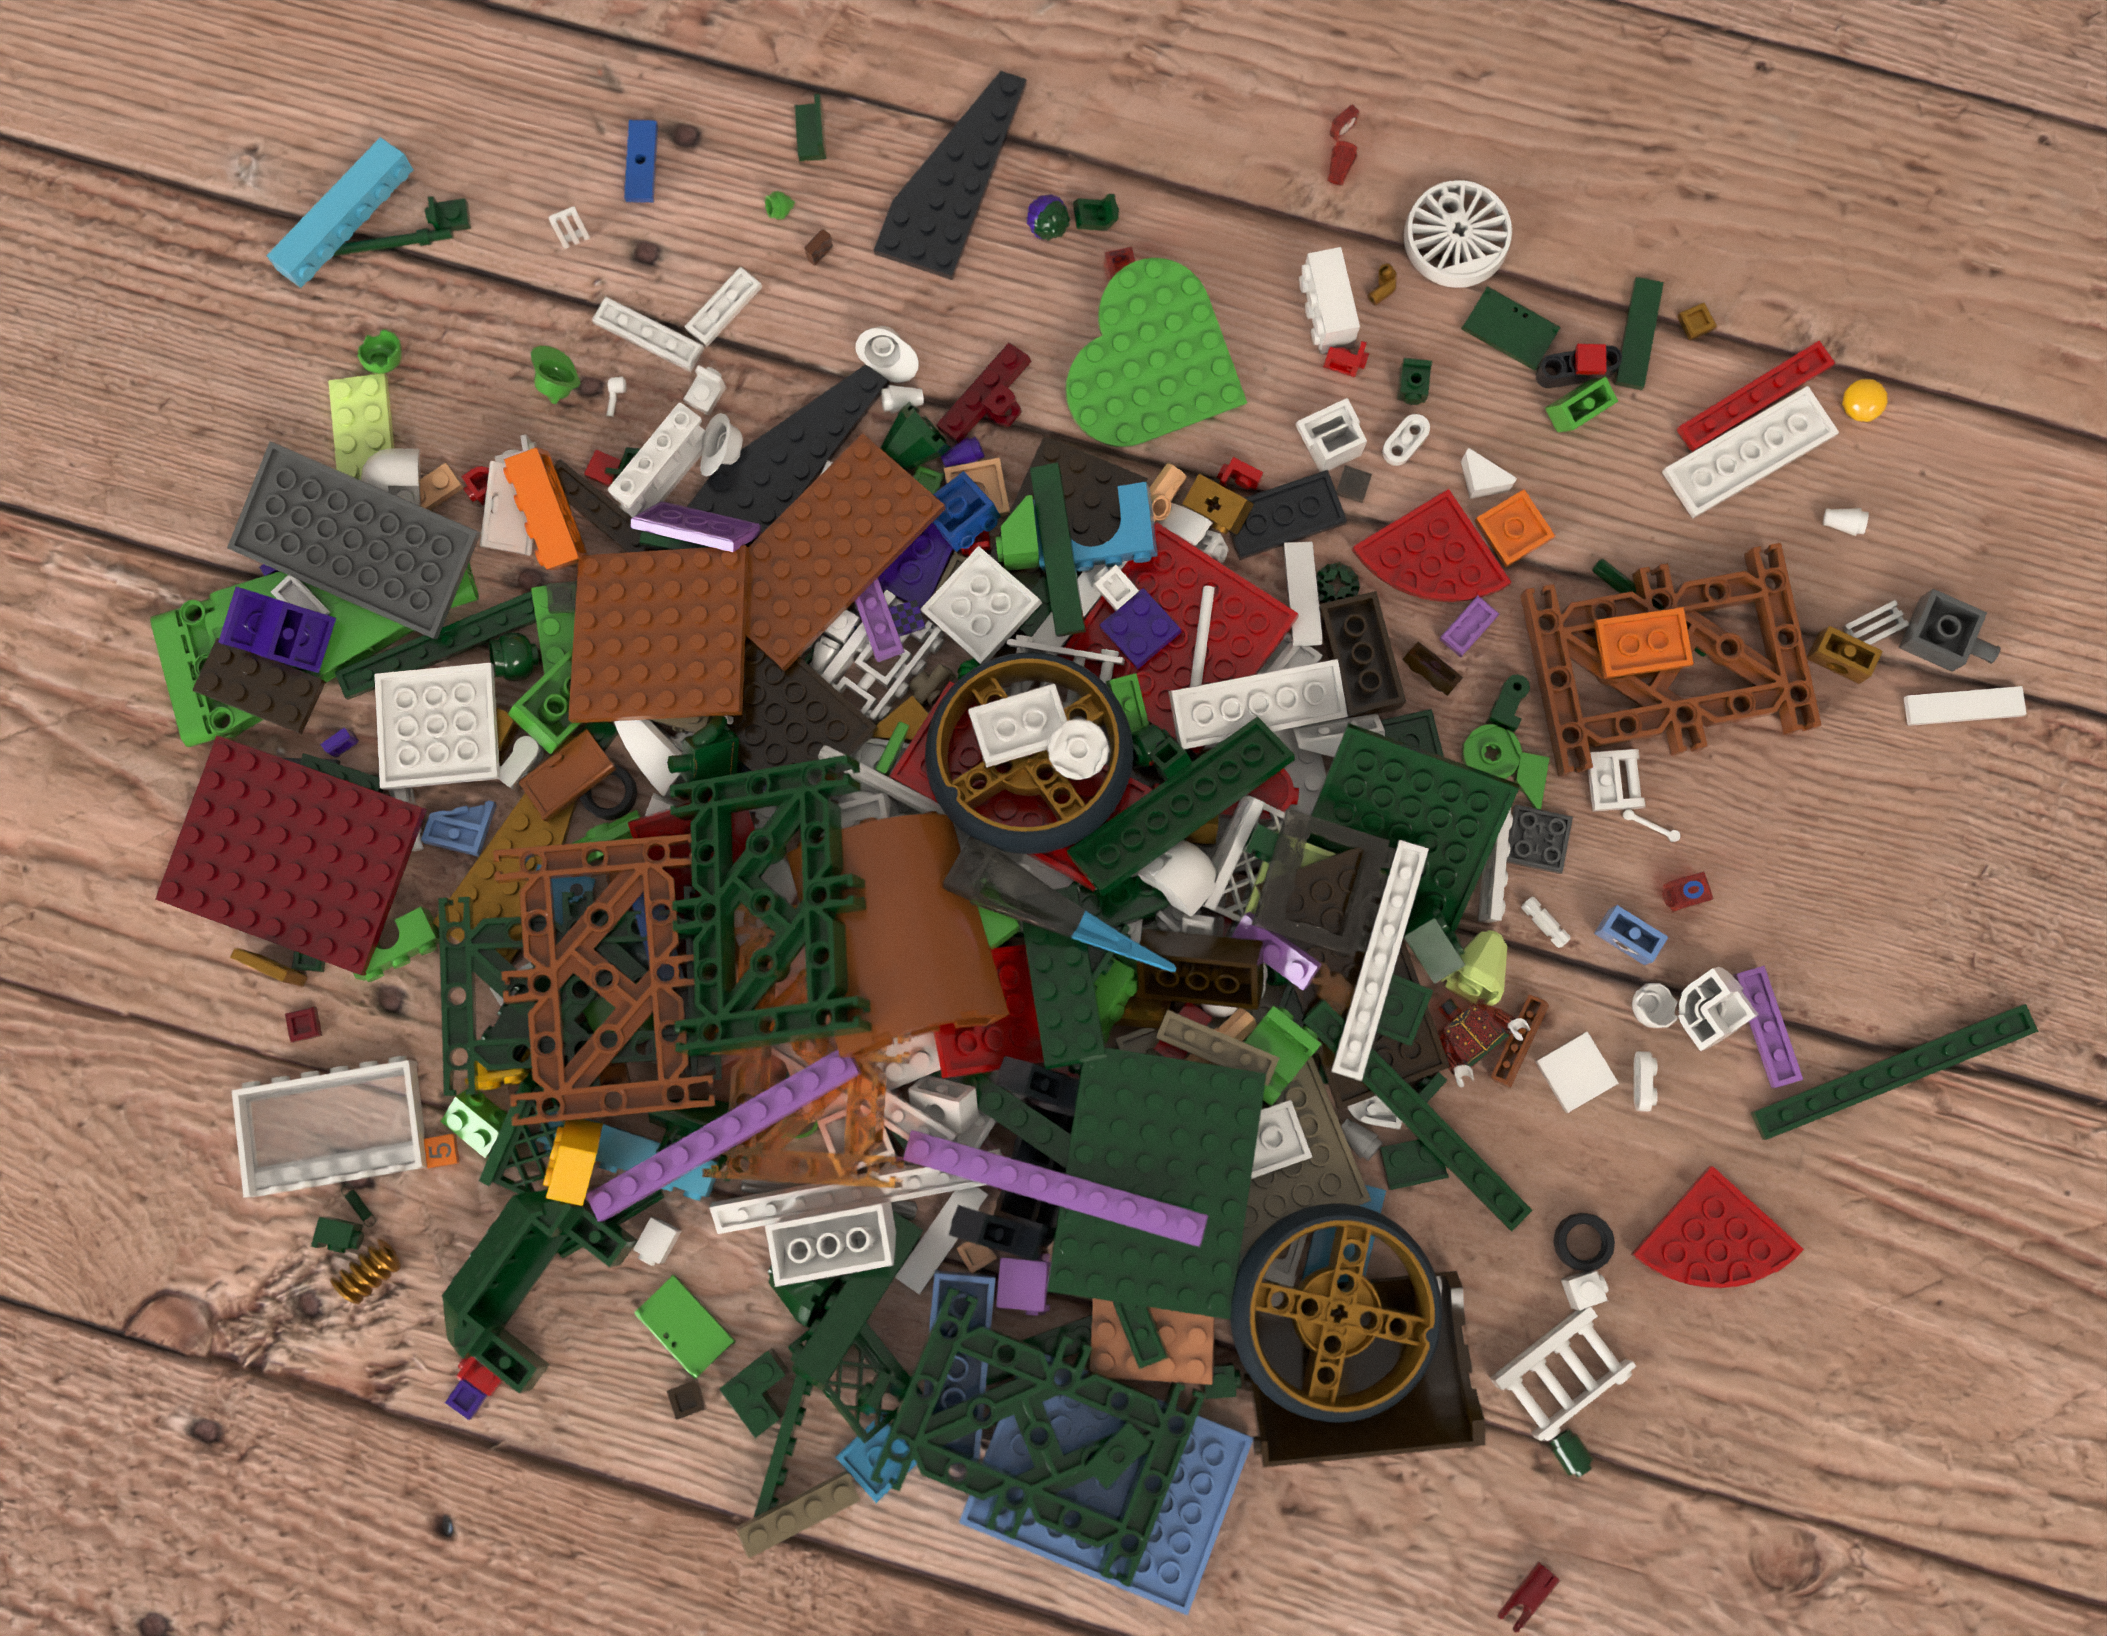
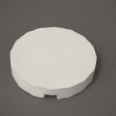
M1083 719L1066 721L1058 726L1050 736L1047 748L1049 760L1055 770L1064 777L1076 780L1089 778L1098 773L1106 763L1109 752L1108 742L1101 728L1093 722Z

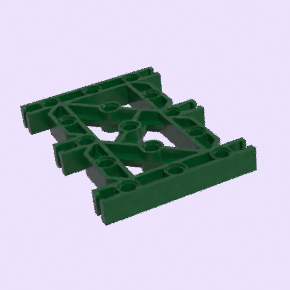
M849 755L670 785V796L672 798L678 797L685 801L692 797V803L681 807L670 806V814L684 821L693 820L691 822L692 886L702 896L672 901V910L684 914V918L691 917L692 912L695 915L694 921L683 924L680 923V920H673V931L687 937L697 935L693 940L695 1006L705 1015L700 1018L675 1021L676 1033L685 1032L693 1034L694 1030H697L698 1036L696 1042L687 1044L675 1043L676 1052L691 1056L871 1032V1023L862 1020L861 1016H854L853 1022H848L847 1012L850 1010L861 1008L864 1013L870 1012V1000L859 996L843 998L848 992L846 928L835 917L836 914L866 910V899L864 897L858 898L850 895L848 899H843L842 891L854 887L864 889L865 880L852 873L840 875L843 872L841 807L831 800L832 796L861 792V783L851 778L849 773L843 774L842 780L837 778L838 773L851 769L854 774L860 773V762ZM822 774L821 781L816 784L818 777ZM767 784L766 790L762 793L763 787ZM713 794L711 800L708 802L710 795ZM780 805L762 829H756L749 834L745 851L733 865L731 813ZM801 827L803 900L795 909L784 896L777 893L761 877L771 864L779 863L784 858L787 850L786 845ZM825 832L823 840L819 843L820 835ZM769 842L767 850L764 851L766 843ZM714 851V856H713V858L710 860V855H711L712 852ZM827 891V897L821 903V897ZM771 900V906L766 911V905ZM743 903L752 915L763 921L776 934L765 948H760L753 953L750 958L749 969L736 984L734 911ZM716 909V914L711 919L712 913ZM805 946L807 1003L755 1010L775 983L782 982L788 977L791 963ZM829 951V959L824 963V956ZM773 960V966L768 971V964ZM717 969V975L713 978V973ZM831 1012L832 1019L830 1023L826 1025V1017ZM775 1020V1027L770 1032V1025ZM719 1028V1035L715 1039V1032Z
M692 886L684 887V900L690 899V895L696 894ZM584 891L582 896L583 899H587V907L595 902L593 891ZM562 892L563 925L555 921L557 944L581 918V916L572 917L570 900H573L574 892ZM458 897V903L464 904L463 921L450 922L448 906H454V900L438 898L444 1096H456V1090H453L454 1072L456 1070H467L469 1089H466V1095H477L478 1062L489 1071L532 1069L530 1037L477 1040L475 974L502 998L503 991L509 990V994L512 995L514 988L519 985H525L528 988L527 978L511 979V984L505 985V982L502 981L501 972L515 971L517 969L496 951L523 949V939L514 941L510 935L511 930L515 926H522L521 917L484 918L474 928L473 899L471 897ZM659 910V916L667 915L669 917L670 910ZM715 910L712 913L711 919L715 916ZM641 911L626 912L616 923L613 930L594 949L634 983L641 979L647 970L618 944H636L648 941L647 935L641 937V935H636L632 931V925L637 921L635 915L641 914ZM692 912V916L689 918L682 919L678 915L677 918L678 920H680V923L683 924L693 921L695 919L694 912ZM594 913L592 917L593 924L595 926H604L609 918L608 913L596 924ZM537 916L531 921V929L534 932L542 931L547 925L546 918L543 916ZM457 928L463 929L465 934L463 941L459 944H452L449 940L451 931ZM679 934V941H686V955L694 954L693 940L697 935L687 937ZM694 962L687 963V979H694ZM717 969L713 973V978L717 975ZM601 971L597 976V984L601 987H606L613 980V974L610 971ZM576 974L560 990L565 1058L568 1056V1063L576 1055V1046L580 1042H587L593 1035L588 1034L574 1020L599 994L590 987V992L586 997L577 998L573 992L574 987L577 983L584 981ZM535 986V988H536V990H537L538 992L543 993L542 991H540V990ZM688 987L689 1008L684 1004L685 1019L704 1017V1013L695 1006V988ZM463 988L466 992L465 1001L459 1005L453 1004L451 1001L452 992L455 989ZM538 1001L510 1003V1005L528 1020L529 1011ZM675 1025L666 1026L667 1030L662 1032L663 1039L667 1042L677 1040L680 1033L675 1032ZM719 1028L715 1032V1039L719 1035ZM655 1030L636 1031L624 1045L623 1049L612 1059L611 1063L657 1061ZM694 1030L693 1034L687 1033V1043L698 1040L697 1030ZM604 1033L601 1037L602 1045L606 1048L615 1046L618 1042L617 1034ZM548 1036L540 1041L539 1047L542 1053L549 1054L554 1051L556 1043L552 1037ZM643 1038L650 1039L654 1045L651 1053L647 1055L639 1054L636 1049L638 1041ZM520 1045H526L530 1049V1057L524 1062H518L514 1056L516 1048ZM463 1048L468 1053V1060L465 1064L457 1066L452 1059L453 1053L457 1049ZM721 1052L691 1055V1077L703 1076L697 1075L698 1058L700 1056H713L716 1069L713 1080H722ZM601 1073L589 1087L601 1086Z
M949 1285L870 1475L871 1480L882 1484L884 1478L881 1477L880 1472L887 1459L901 1463L896 1479L890 1477L888 1482L891 1484V1489L900 1492L910 1465L915 1460L921 1475L981 1500L995 1495L984 1521L987 1529L995 1531L998 1523L996 1519L1002 1507H1006L1009 1510H1013L1014 1514L1010 1526L1007 1525L1004 1535L1015 1540L1025 1513L1030 1508L1036 1523L1096 1548L1108 1544L1098 1567L1101 1576L1112 1580L1114 1574L1110 1572V1568L1116 1556L1120 1554L1128 1559L1124 1572H1117L1116 1578L1120 1580L1122 1585L1130 1587L1206 1395L1201 1390L1193 1387L1191 1392L1193 1397L1187 1409L1182 1411L1176 1408L1180 1391L1185 1389V1384L1172 1382L1162 1409H1160L1157 1400L1148 1393L1095 1371L1082 1375L1092 1350V1346L1084 1341L1079 1340L1077 1343L1081 1350L1074 1364L1063 1361L1062 1358L1067 1343L1071 1345L1074 1343V1339L1061 1332L1051 1359L1047 1363L1044 1353L1038 1347L983 1324L967 1329L979 1299L974 1295H967L966 1301L969 1303L961 1317L948 1313L953 1295L957 1296L960 1291ZM953 1321L957 1324V1331L953 1336L947 1337L941 1334L940 1327L944 1322ZM1002 1345L1012 1346L1014 1353L1010 1359L1001 1360L997 1357V1351ZM957 1351L1018 1376L1014 1380L984 1393L975 1394L963 1402L931 1415ZM1062 1368L1068 1369L1070 1371L1068 1381L1063 1384L1056 1383L1054 1381L1056 1371ZM924 1379L931 1381L933 1384L932 1391L927 1395H921L916 1391V1385ZM1117 1392L1126 1394V1402L1121 1407H1113L1111 1405V1398ZM1062 1394L1126 1422L1129 1420L1150 1442L1151 1445L1140 1455L1142 1459L1119 1517L1059 1493L1094 1477L1084 1464L1087 1462L1089 1454L1093 1451H1098L1116 1432L1098 1440L1087 1441L1082 1447L1063 1454L1042 1402ZM981 1403L987 1404L990 1407L988 1416L980 1419L973 1415L975 1406ZM1014 1415L1034 1468L1015 1475L950 1448L945 1444L977 1430L989 1428L994 1423ZM1180 1416L1182 1417L1181 1427L1175 1431L1169 1430L1168 1421L1170 1418ZM1037 1427H1042L1047 1432L1046 1437L1041 1442H1034L1030 1439L1032 1430ZM897 1439H904L909 1443V1448L904 1453H896L891 1448L893 1442ZM962 1463L965 1465L966 1471L960 1477H953L949 1473L951 1465ZM1150 1475L1159 1476L1158 1485L1153 1489L1145 1488L1144 1482L1146 1478ZM1011 1487H1020L1023 1490L1020 1499L1016 1501L1007 1499L1006 1494ZM1075 1510L1079 1512V1519L1076 1523L1066 1524L1063 1521L1068 1511ZM1125 1535H1135L1136 1542L1132 1547L1124 1548L1121 1546V1540Z

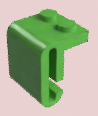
M1275 1006L1268 1011L1244 1041L1246 1044L1280 1058L1269 1085H1265L1263 1101L1270 1106L1273 1105L1281 1095V1092L1321 1045L1314 1031L1306 1026L1301 1028L1293 1021L1294 1017L1290 1012L1282 1007L1277 1009Z

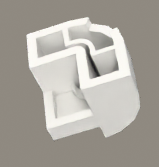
M389 448L379 450L368 458L362 468V481L421 506L420 449Z
M1185 840L1170 848L1138 873L1143 882L1162 891L1171 906L1191 917L1210 897L1217 886L1215 884V866L1210 858L1197 846Z
M1721 967L1712 968L1689 984L1682 992L1679 1002L1678 1017L1682 1026L1700 1051L1719 1043L1759 1015L1743 994L1742 990L1744 988L1728 971Z

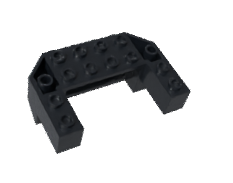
M1004 1056L1002 1065L998 1070L995 1085L1028 1097V1106L1071 1134L1079 1080L1066 1077L1030 1062ZM1019 1136L1016 1138L1011 1156L1012 1159L1065 1174V1168ZM1001 1189L996 1201L994 1215L958 1205L952 1218L948 1235L1036 1261L1054 1242L1059 1205Z

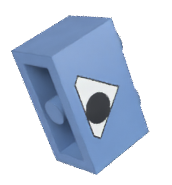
M1618 905L1608 909L1594 932L1595 935L1643 965L1654 962L1668 939V936Z

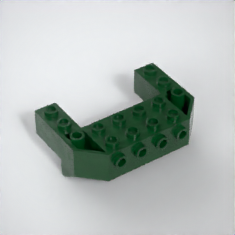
M548 1189L513 1195L442 1294L447 1339L462 1359L474 1357L519 1394L532 1390L550 1364L504 1329V1327L566 1240L571 1237L609 1268L621 1265L638 1241L610 1218L603 1222H598L587 1200L584 1199L583 1206L548 1199L546 1198Z

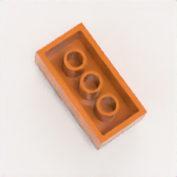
M535 447L505 458L506 467L503 468L504 475L508 483H513L517 494L514 495V500L519 511H524L528 521L524 523L529 538H534L538 549L535 550V555L540 566H545L546 570H561L577 564L578 560L583 558L582 555H588L549 451Z

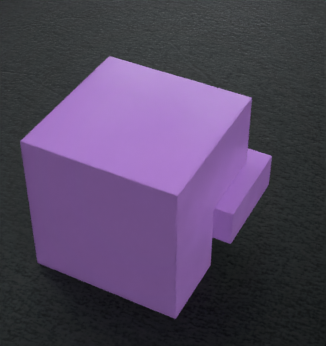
M1042 1253L1036 1261L1021 1257L1000 1258L996 1307L1026 1310V1315L1034 1316L1045 1315L1046 1311H1050V1304H1046V1288L1051 1263L1049 1261L1050 1254Z

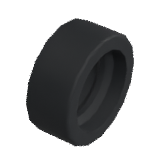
M616 764L614 766L617 769L609 775L617 776L625 786V795L620 804L613 808L598 806L592 798V788L580 797L582 804L589 812L605 820L619 819L628 814L635 805L638 795L636 782L631 774Z
M1586 1213L1569 1215L1563 1219L1555 1230L1553 1240L1555 1252L1564 1264L1572 1269L1587 1272L1598 1270L1606 1265L1612 1257L1615 1247L1613 1231L1608 1224L1598 1216ZM1576 1225H1590L1600 1234L1602 1241L1601 1249L1592 1259H1577L1568 1250L1566 1243L1567 1235Z

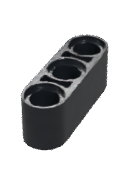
M1606 345V359L1611 362L1612 366H1606V373L1604 375L1576 374V368L1573 366V363H1575V351L1551 354L1543 359L1537 369L1536 380L1544 388H1556L1585 383L1590 379L1604 376L1608 379L1614 375L1620 366L1622 353L1617 347ZM1545 368L1554 369L1557 375L1548 374Z

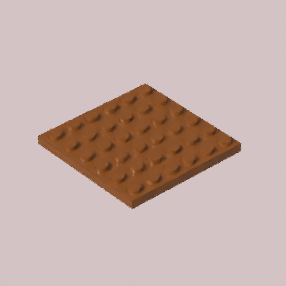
M741 545L734 552L707 547L582 555L583 558L578 560L568 720L572 723L742 715L749 549L747 546Z

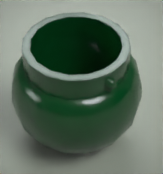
M507 633L500 636L498 640L489 641L490 663L494 665V678L503 677L507 681H521L532 674L533 667L539 665L537 646L535 643L530 644L528 637L524 634Z

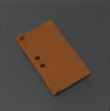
M585 729L518 781V783L541 814V819L549 822L617 768L598 744L594 735L588 729Z

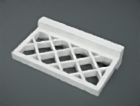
M1245 795L1240 799L1212 859L1216 871L1215 884L1217 886L1202 905L1239 923L1244 914L1243 907L1247 906L1249 899L1241 902L1237 888L1250 883L1251 889H1253L1258 875H1253L1250 861L1257 859L1255 857L1256 853L1247 856V853L1242 850L1254 825L1259 824L1258 818L1262 810L1270 812L1273 824L1266 827L1270 830H1275V832L1282 834L1280 827L1289 823L1297 825L1298 827L1292 837L1301 841L1307 823L1249 795ZM1277 816L1284 820L1278 821ZM1244 864L1248 878L1235 883L1232 875L1235 867ZM1232 891L1235 905L1225 909L1219 907L1218 904L1222 895ZM1237 910L1239 915L1234 914L1232 912Z

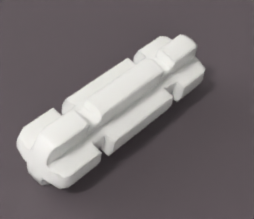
M1535 897L1525 901L1521 906L1523 911L1528 916L1531 914L1534 923L1547 937L1549 935L1552 937L1551 941L1556 947H1563L1570 940V935L1564 929L1561 930L1559 928L1560 924L1545 908L1541 909V904Z

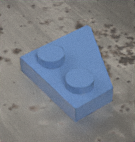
M487 801L485 805L471 808L462 806L452 811L443 810L430 813L421 841L424 844L479 857L497 805L493 801Z

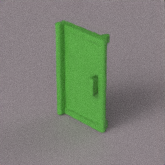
M672 1275L634 1312L639 1320L694 1379L702 1374L730 1345L736 1342L675 1275Z

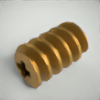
M377 1239L380 1246L379 1249L372 1245L368 1247L370 1257L363 1253L358 1255L361 1262L360 1265L351 1261L349 1263L351 1273L341 1269L339 1273L343 1279L342 1281L335 1277L330 1279L334 1289L347 1301L360 1304L363 1301V1296H369L373 1292V1288H378L382 1285V1280H388L391 1277V1272H397L401 1268L397 1254L384 1240Z

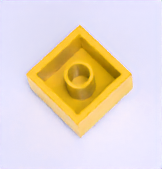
M576 1119L566 1120L564 1127L558 1126L543 1185L549 1186L546 1198L583 1206L597 1155L603 1124Z

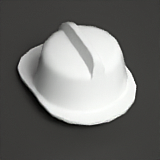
M887 326L870 328L859 335L856 341V353L859 359L890 382H907L915 376L919 366L917 354L910 345L899 337V334L894 329Z
M722 413L715 415L705 430L700 471L706 477L712 475L721 464L731 465L740 457L743 442L742 434L738 428L730 424L727 415Z

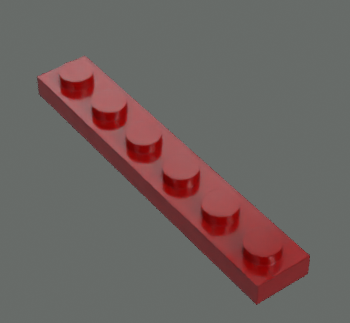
M1819 340L1683 423L1676 430L1690 451L1694 452L1830 369L1835 364V361Z

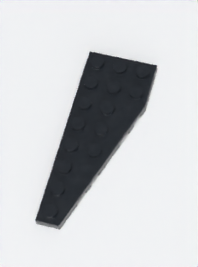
M1000 71L893 199L874 247V255L953 280L1025 91L1027 79L1004 71Z
M865 364L741 449L740 457L735 463L731 465L721 464L687 507L761 525L762 534L818 478L827 460L831 461L880 397L881 390L889 385L888 379ZM756 537V538L753 539L752 541H750V542H748L747 544H745V545L747 546V548H748L758 537Z

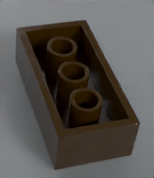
M1377 591L1320 604L1321 629L1329 660L1338 659L1348 714V717H1344V719L1401 709L1406 702Z
M1143 929L1139 944L1174 964L1176 970L1175 972H1170L1137 960L1139 998L1258 1010L1264 988L1262 940Z

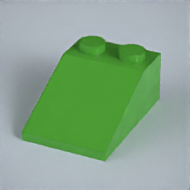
M573 648L512 706L507 714L550 755L581 724L572 723L568 720Z

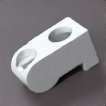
M530 736L520 737L515 742L511 755L502 766L499 765V780L518 792L521 788L518 781L533 771L544 756L543 747Z

